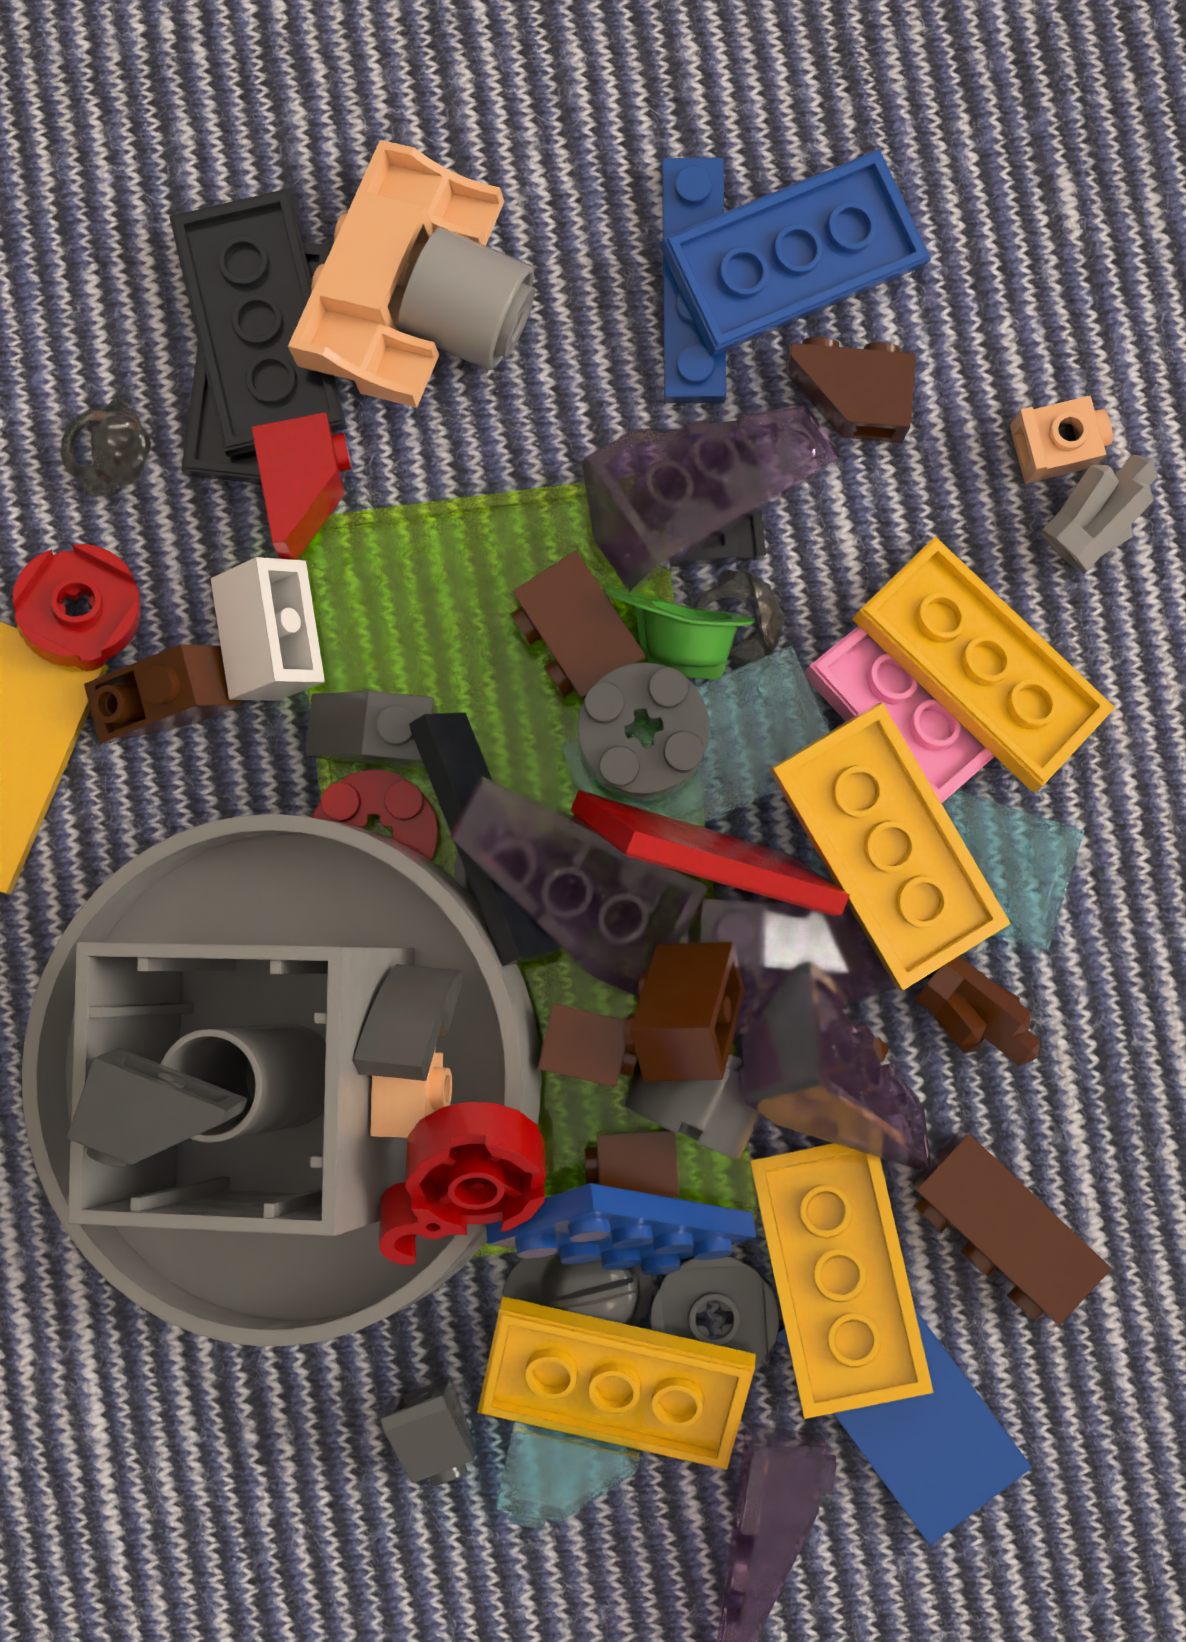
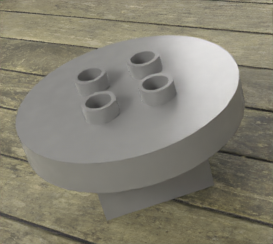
M261 814L237 816L208 822L179 832L146 849L106 880L76 913L50 956L42 973L30 1010L22 1061V1101L27 1138L40 1181L65 1231L94 1268L111 1285L135 1304L163 1321L191 1333L227 1343L265 1347L296 1346L322 1342L356 1332L412 1306L437 1290L462 1269L487 1241L485 1225L467 1224V1235H447L440 1239H427L416 1235V1262L413 1265L394 1263L382 1255L379 1249L380 1197L387 1188L396 1183L406 1181L407 1138L370 1136L372 1075L359 1074L353 1061L372 1005L385 979L396 964L461 970L463 980L448 1035H439L436 1043V1052L443 1053V1067L449 1068L452 1075V1097L449 1106L463 1102L497 1103L519 1110L534 1123L538 1124L542 1074L541 1070L538 1069L541 1051L535 1014L525 981L517 964L503 966L479 904L446 871L421 853L404 844L362 827L295 815ZM117 1048L124 1049L248 1098L244 1111L235 1117L133 1165L128 1164L126 1167H114L95 1161L87 1155L88 1147L66 1139L93 1058Z

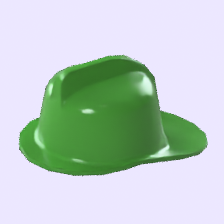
M604 587L603 589L607 595L636 606L640 648L646 655L647 660L650 663L677 669L686 678L710 680L720 678L725 672L727 658L731 651L737 627L755 623V619L742 614L689 608L621 588Z

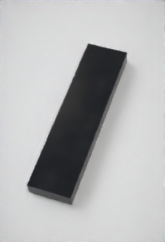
M466 712L424 714L409 723L414 741L503 966L540 960L559 951L560 949Z

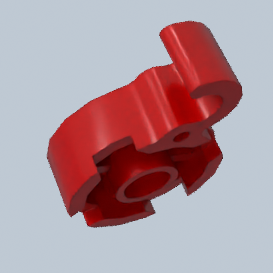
M463 1102L442 1107L419 1120L407 1138L406 1181L396 1183L387 1188L380 1197L379 1249L382 1255L394 1263L413 1265L416 1262V1235L427 1239H440L447 1235H467V1224L485 1225L500 1221L501 1232L511 1230L531 1219L545 1199V1141L537 1124L519 1110L489 1102Z

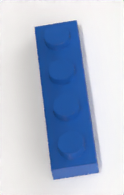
M663 158V238L724 213V158ZM663 255L664 403H725L726 351L711 357Z

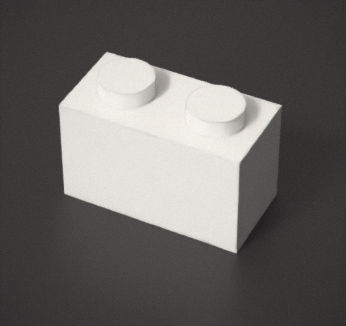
M255 557L211 578L229 700L279 701L325 682L305 560Z

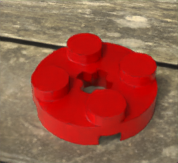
M89 544L72 545V551H61L53 555L51 549L32 559L16 580L13 589V606L17 629L26 645L41 658L61 666H76L84 671L97 670L103 667L109 658L120 653L133 639L141 619L139 590L134 583L133 575L128 566L118 556L108 550ZM82 594L90 597L88 605L91 610L87 614L77 617L67 615V609L62 604L66 598L76 601Z
M385 770L359 771L346 776L338 783H333L322 794L321 801L315 809L313 818L363 828L368 826L369 817L380 815L381 825L392 827V839L421 853L432 862L435 859L440 842V827L437 813L421 789L402 776Z

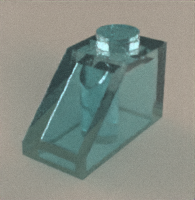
M514 1421L495 1509L508 1511L507 1520L526 1527L543 1528L546 1520L560 1523L635 1474L640 1461L639 1450Z

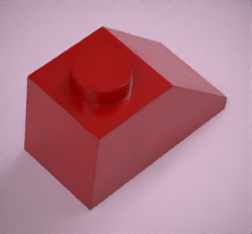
M326 412L251 427L272 543L279 559L297 560L345 495L341 472L352 470L347 441L344 433L333 435Z

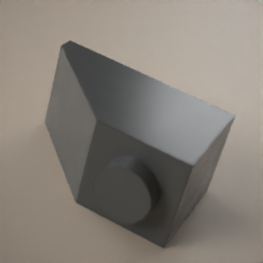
M377 691L312 693L305 756L309 758L425 769L409 723L424 714H437L438 707L433 697Z
M117 1048L93 1058L66 1139L88 1147L86 1153L95 1161L114 1167H126L128 1164L133 1165L235 1117L244 1111L248 1098L124 1049Z
M451 1376L390 1400L380 1418V1422L385 1435L412 1483L429 1478L431 1486H437L457 1479L468 1472L465 1463L474 1460L477 1447Z

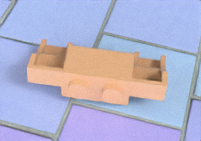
M380 140L348 213H343L337 221L334 244L325 264H320L314 273L310 298L288 345L297 366L354 380L360 394L417 408L438 360L439 353L435 342L402 333L398 329L399 310L411 273L428 239L439 227H444L486 246L504 204L500 187L483 184L454 173L432 161L414 147Z

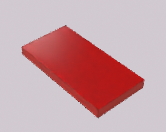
M578 790L570 810L574 813V817L628 857L832 916L842 915L850 894L783 851Z

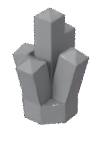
M1133 455L1115 474L1108 465H1090L1061 510L1042 529L1041 536L1067 563L1085 574L1101 556L1133 537L1132 523L1154 501L1150 485L1158 477L1153 460L1148 457Z

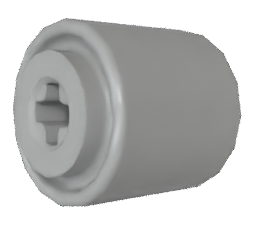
M439 227L428 239L413 268L399 310L398 329L402 333L435 342L438 349L486 370L494 369L503 357H508L513 351L530 314L535 296V287L532 286L534 280L533 266L444 227Z

